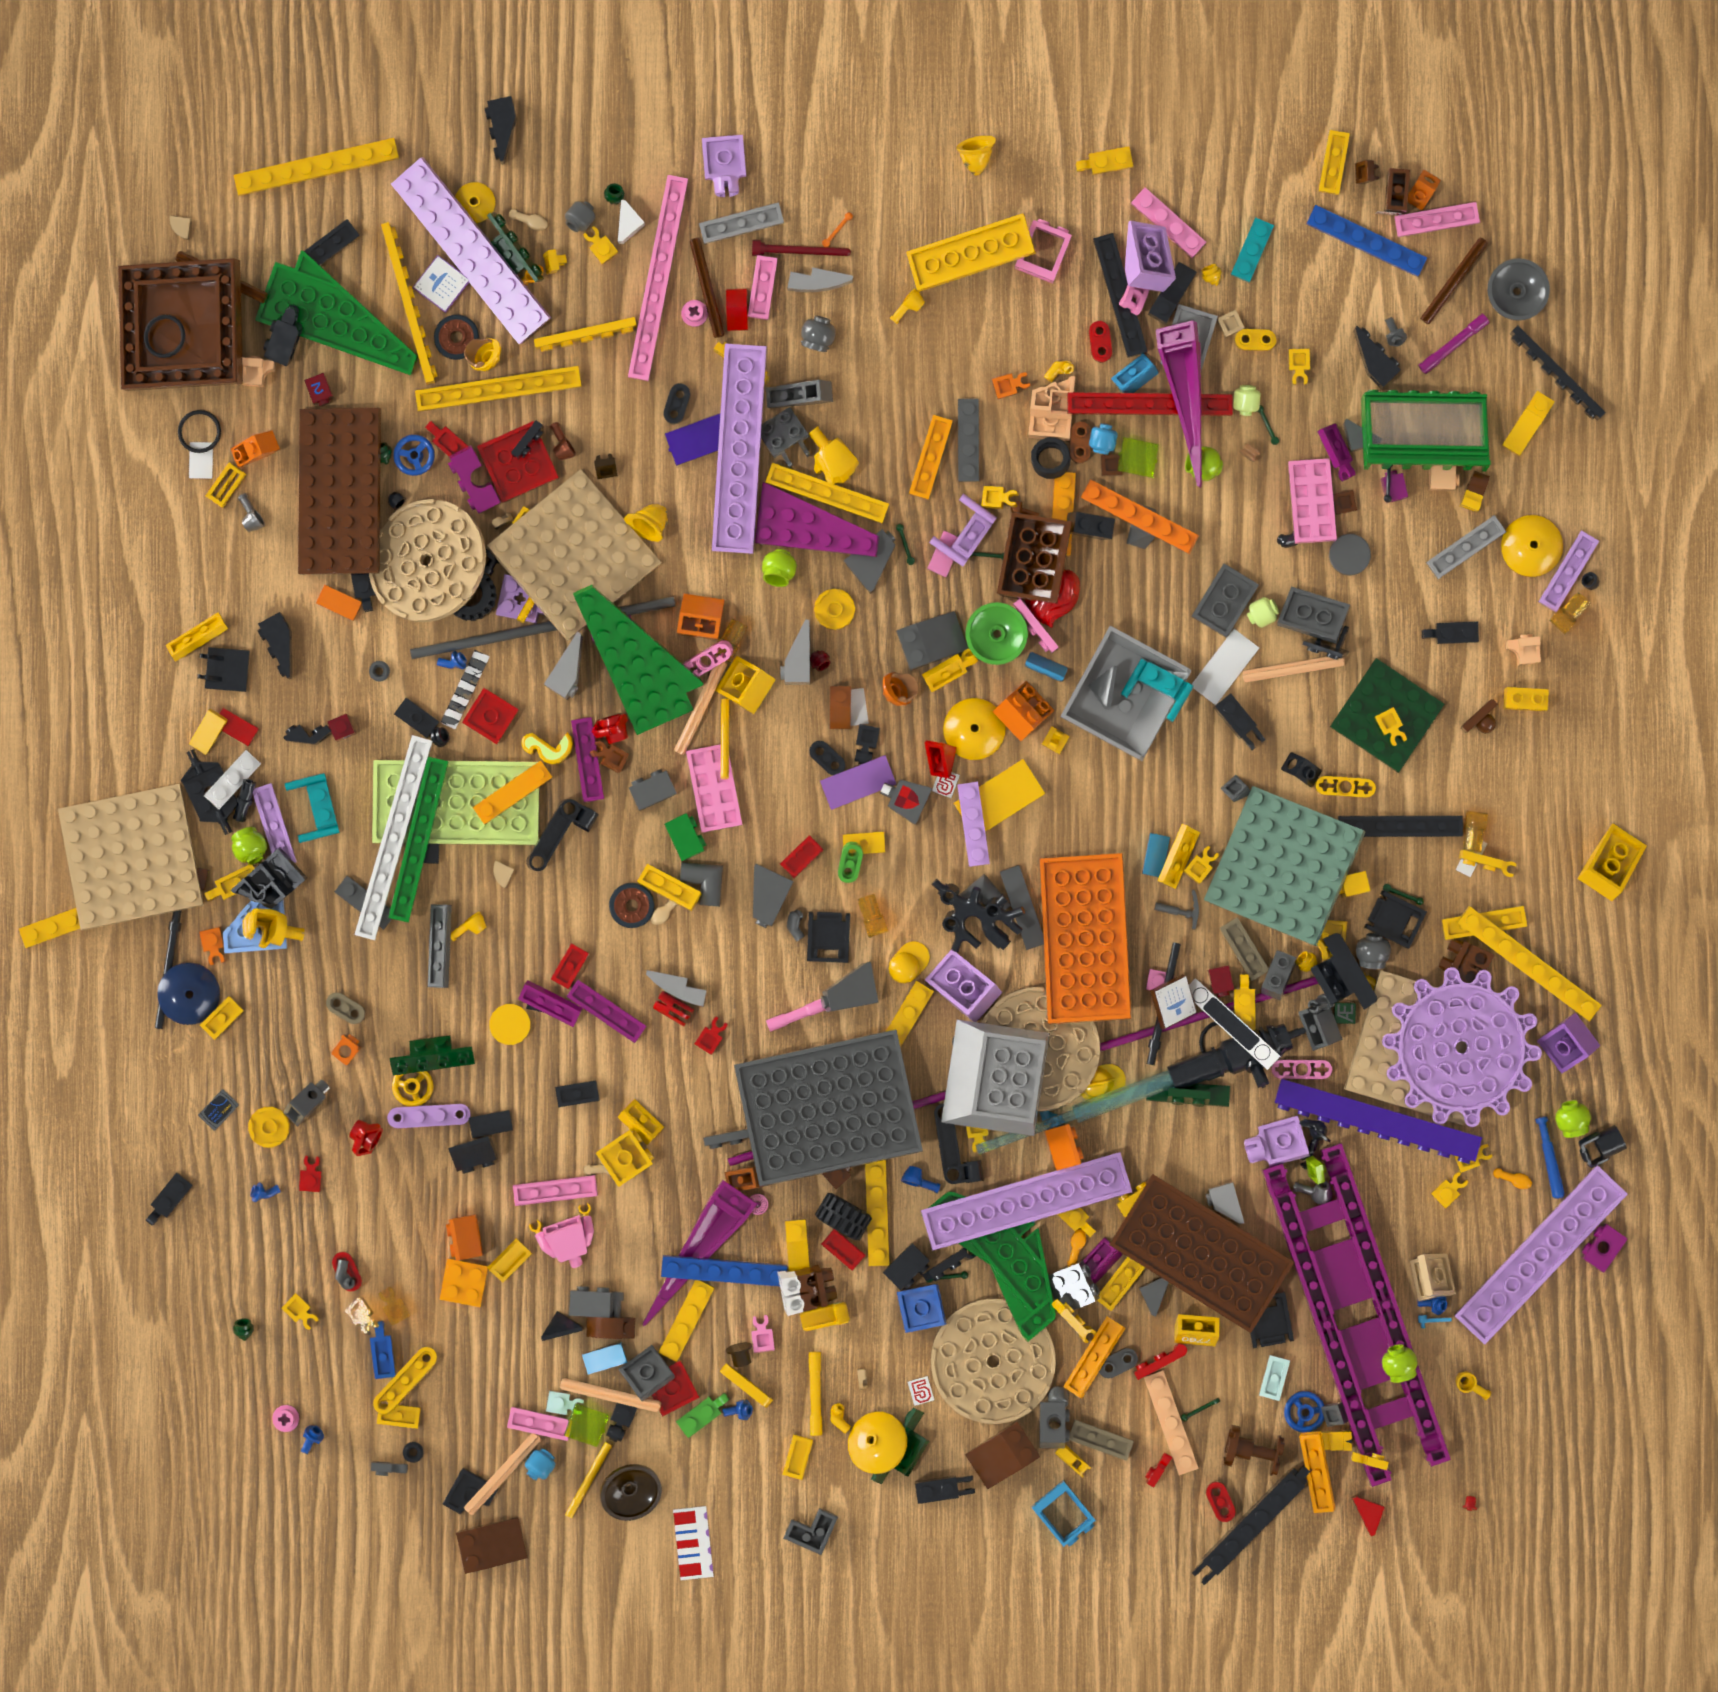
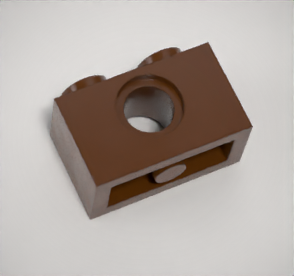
M1389 168L1387 172L1384 212L1402 214L1407 212L1410 170Z

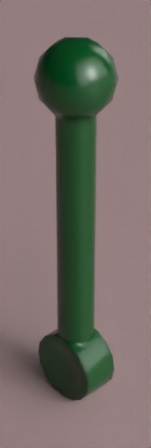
M1260 405L1257 412L1260 413L1272 438L1271 443L1277 445L1279 439L1275 437L1265 416L1264 407Z
M899 523L896 525V530L899 531L905 548L907 564L913 565L915 559L911 557L903 532L904 525Z
M973 552L970 557L981 556L1001 558L1003 560L1004 553Z
M1389 884L1383 886V891L1393 892L1415 901L1418 905L1424 903L1422 897L1416 898L1391 888Z
M963 1271L960 1274L945 1275L939 1280L952 1278L967 1279L968 1273Z
M1216 1398L1188 1414H1182L1181 1420L1186 1422L1189 1417L1219 1403L1220 1399Z

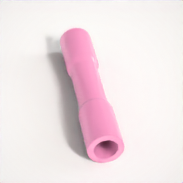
M821 999L802 1008L768 1019L766 1023L770 1032L804 1017L823 1012L825 1008L822 1007Z

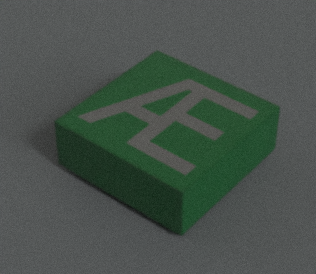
M1334 1003L1336 1023L1355 1024L1356 1003Z

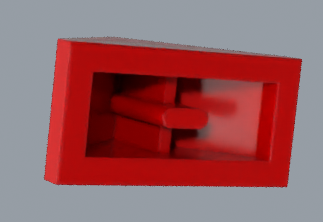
M726 289L727 331L748 330L747 289Z
M926 740L924 744L930 774L932 776L950 778L957 747Z
M1358 1496L1351 1497L1371 1537L1374 1536L1385 1507Z

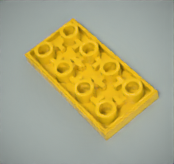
M1024 759L979 786L985 832L1045 794ZM957 800L953 804L961 815L960 801Z

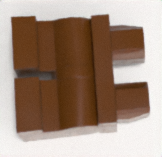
M1451 939L1447 950L1455 953L1456 956L1453 961L1443 956L1438 967L1443 971L1450 967L1456 968L1459 971L1461 980L1464 983H1471L1479 972L1474 968L1487 970L1494 954L1466 941L1460 942Z

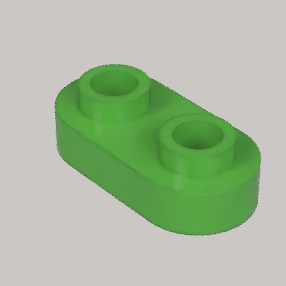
M848 842L842 848L838 866V877L845 883L854 882L859 875L863 849L857 842ZM854 849L856 852L851 854L849 850ZM846 868L852 869L851 872H845L844 870Z

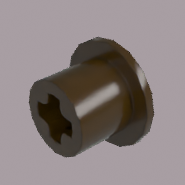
M743 1342L731 1345L726 1349V1353L731 1354L734 1367H743L751 1363L749 1349L752 1348V1344Z

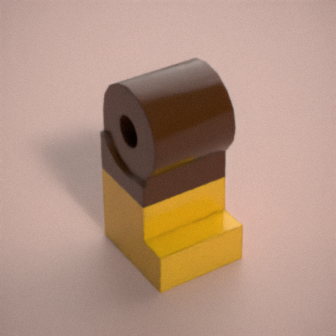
M1475 470L1473 471L1460 507L1476 513L1479 511L1490 476Z

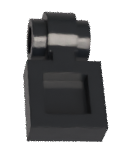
M859 724L856 745L863 747L861 750H856L855 762L861 765L872 760L873 752H869V748L876 749L880 728Z
M620 1403L616 1404L610 1420L617 1423L615 1425L610 1424L606 1434L610 1440L614 1442L622 1441L626 1430L622 1429V1425L630 1427L637 1407Z

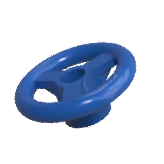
M420 435L405 436L397 443L394 449V462L400 471L411 476L427 472L435 459L432 444L428 439ZM409 441L421 442L416 448H411L409 451L401 449ZM426 447L429 457L427 463L421 467L420 463L424 457L422 451ZM413 452L418 453V457L416 459L411 458V454ZM400 456L407 457V460L415 466V470L405 467L400 460Z
M1309 1391L1293 1394L1286 1402L1284 1408V1416L1288 1425L1302 1433L1316 1430L1324 1421L1321 1410L1324 1403L1318 1395ZM1299 1398H1310L1317 1403L1318 1407L1302 1404ZM1293 1403L1298 1408L1297 1415L1299 1419L1297 1424L1292 1420L1290 1414ZM1305 1408L1309 1410L1307 1416H1303L1301 1413ZM1319 1413V1417L1314 1424L1303 1426L1305 1421L1311 1420L1314 1414Z

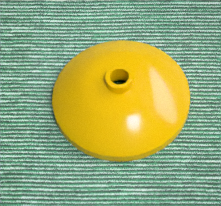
M1527 515L1514 520L1506 528V533L1503 534L1501 540V553L1508 567L1517 574L1526 577L1542 576L1550 572L1560 561L1563 552V539L1558 528L1550 520L1538 515ZM1531 541L1537 543V548L1534 549L1530 546Z
M969 698L958 702L949 710L944 721L943 733L946 743L957 747L956 755L968 760H981L991 756L998 750L1005 736V724L993 713L997 708L995 705L984 699ZM973 724L978 726L979 729L977 732L971 731V726Z
M871 1412L861 1417L852 1427L848 1438V1451L853 1463L859 1469L871 1474H882L895 1468L903 1459L907 1448V1434L904 1426L895 1416L886 1412ZM874 1437V1442L870 1444V1439Z

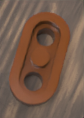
M1085 422L1075 423L1070 432V457L1072 461L1078 464L1086 462L1090 457L1091 447L1089 446L1091 428ZM1082 428L1085 434L1078 435L1077 430ZM1082 449L1084 455L1078 456L1076 451Z

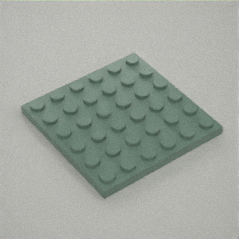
M1252 786L1204 900L1317 946L1365 831Z

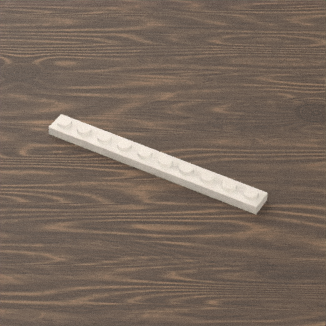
M412 735L354 935L371 940L376 939L433 741Z

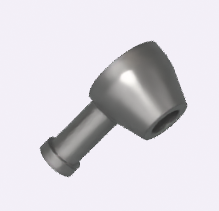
M247 493L241 494L238 500L241 501L247 512V515L242 520L244 528L248 532L263 528L265 526L264 520L253 508Z
M1327 1181L1319 1185L1316 1184L1315 1187L1299 1184V1182L1294 1184L1293 1192L1311 1195L1312 1200L1318 1204H1325L1332 1200V1190Z

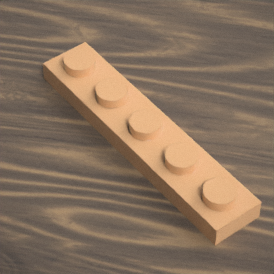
M1161 1370L1145 1376L1144 1380L1178 1475L1180 1476L1199 1469L1164 1371Z

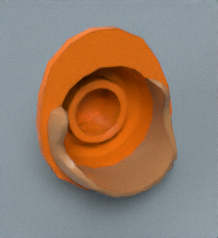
M892 672L883 677V695L893 705L906 706L911 703V700L918 693V683L911 674Z

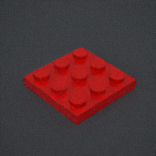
M534 421L477 446L502 503L559 478L541 438L531 443L529 446L531 450L525 458L521 456L518 460L511 454Z

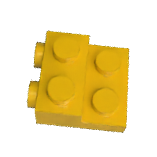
M628 1130L596 1152V1155L618 1187L653 1164L651 1160L654 1157L648 1148L644 1150L640 1145V1142L643 1140L637 1131L632 1133L631 1130Z

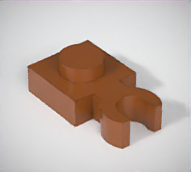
M596 741L594 744L600 750L599 752L592 750L590 754L593 757L603 758L600 764L616 773H620L629 754L612 744L606 748L604 742Z

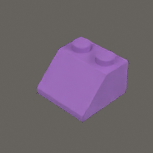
M1576 1012L1537 1040L1561 1074L1589 1057L1600 1047V1044Z

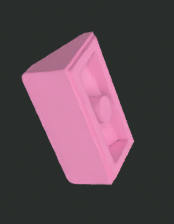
M943 531L940 541L951 548L958 537ZM936 548L927 570L947 577L954 560Z

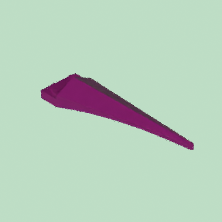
M1192 320L1156 329L1158 351L1182 425L1196 483L1201 488V345L1198 339L1197 322Z
M722 1180L708 1199L678 1256L708 1259L746 1221L757 1203ZM666 1278L642 1323L643 1326L647 1325L688 1279Z

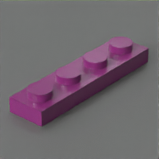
M592 717L571 720L583 801L603 800L604 793L598 757H593L590 754L592 750L597 751L594 744L596 742L595 736L592 733Z
M580 980L576 981L566 996L634 1043H636L647 1027Z

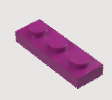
M529 980L526 981L518 1000L572 1027L576 1024L583 1009Z

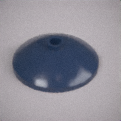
M182 963L170 968L163 975L158 986L157 997L162 1011L168 1018L179 1024L194 1025L203 1022L217 1008L220 1000V988L217 979L206 967L196 963ZM186 991H192L193 997L187 998L185 996Z

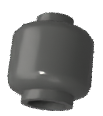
M576 201L565 213L566 225L574 232L586 231L595 220L594 207L586 201Z

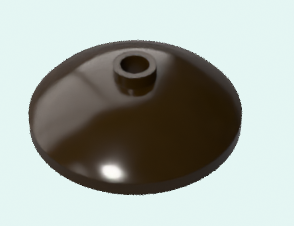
M629 1464L619 1467L606 1477L601 1486V1504L604 1510L615 1519L623 1521L640 1519L657 1506L662 1493L661 1482L657 1474L644 1465Z

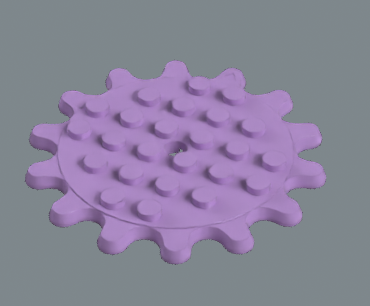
M1447 968L1444 972V983L1442 986L1434 988L1426 980L1419 979L1414 984V990L1418 997L1416 1003L1411 1006L1396 1003L1392 1007V1014L1401 1021V1029L1397 1033L1384 1035L1382 1044L1387 1049L1395 1050L1398 1053L1399 1060L1395 1065L1388 1068L1387 1077L1391 1081L1404 1079L1410 1084V1091L1404 1100L1409 1108H1416L1422 1102H1430L1434 1110L1432 1118L1437 1124H1444L1452 1112L1458 1111L1464 1116L1467 1126L1475 1127L1480 1122V1111L1484 1107H1491L1497 1114L1506 1115L1510 1110V1105L1506 1099L1508 1091L1518 1089L1522 1092H1527L1532 1087L1531 1079L1525 1076L1522 1069L1527 1061H1537L1542 1055V1051L1538 1046L1528 1044L1525 1039L1526 1032L1536 1026L1537 1018L1531 1013L1519 1015L1514 1011V1003L1519 998L1517 988L1510 986L1501 993L1494 992L1490 987L1492 977L1487 970L1479 971L1473 982L1464 983L1456 968ZM1460 1041L1465 1042L1467 1045L1464 1053H1459L1456 1050V1045Z

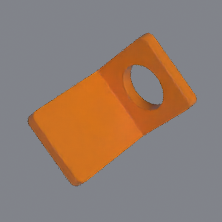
M1423 170L1408 194V203L1423 210L1441 180ZM1425 177L1430 178L1434 183L1428 182Z
M351 1034L348 1036L342 1035V1039L331 1052L334 1057L345 1065H348L361 1049V1046L358 1045L360 1041ZM344 1045L351 1049V1054L347 1058H343L339 1054V1049Z

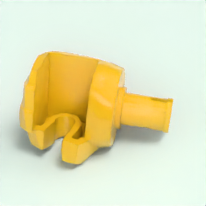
M817 426L808 433L819 447V452L814 455V471L817 474L824 472L825 480L830 485L844 483L855 472L859 461L841 439L837 437L833 441L828 440Z
M255 908L242 921L243 935L249 940L253 939L256 928L261 929L262 937L259 947L263 949L270 943L281 946L284 938L302 941L304 938L302 932L304 933L305 929L287 926V916L276 910Z

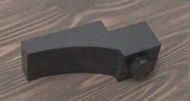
M1178 262L1174 269L1176 279L1164 292L1159 294L1148 313L1149 316L1165 325L1197 273L1181 262Z

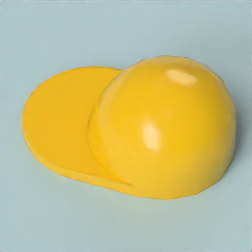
M915 941L903 945L889 962L888 970L892 979L903 984L910 983L916 979L929 963L928 949L922 943Z

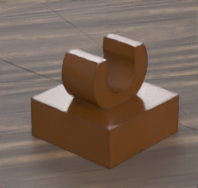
M1374 160L1355 163L1356 184H1365L1379 179V176L1374 174V169L1379 168L1377 164H1374Z

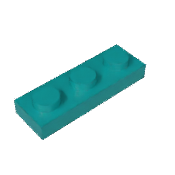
M1255 217L1231 272L1232 276L1250 283L1274 225Z

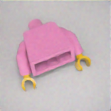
M588 1203L589 1209L587 1212H582L580 1205L578 1207L579 1213L583 1215L582 1218L578 1215L544 1228L543 1223L537 1220L539 1227L534 1230L531 1223L529 1224V1229L536 1232L535 1237L541 1250L550 1257L557 1258L559 1262L569 1260L572 1268H577L583 1264L580 1256L587 1253L586 1247L591 1244L594 1233L592 1218L589 1216L591 1207Z

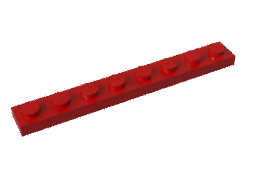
M1067 393V414L1179 416L1172 394ZM1201 394V416L1233 415L1232 394Z

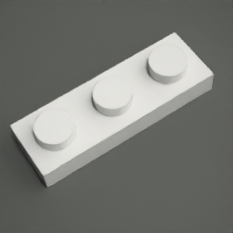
M245 750L206 792L204 797L220 809L243 784V779H248L261 763Z

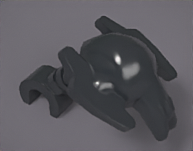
M1307 1119L1299 1122L1301 1126L1309 1127L1310 1135L1313 1138L1309 1144L1310 1146H1308L1310 1155L1308 1157L1313 1156L1320 1140L1331 1141L1326 1136L1327 1126L1324 1122ZM1306 1161L1300 1164L1302 1168L1307 1169Z

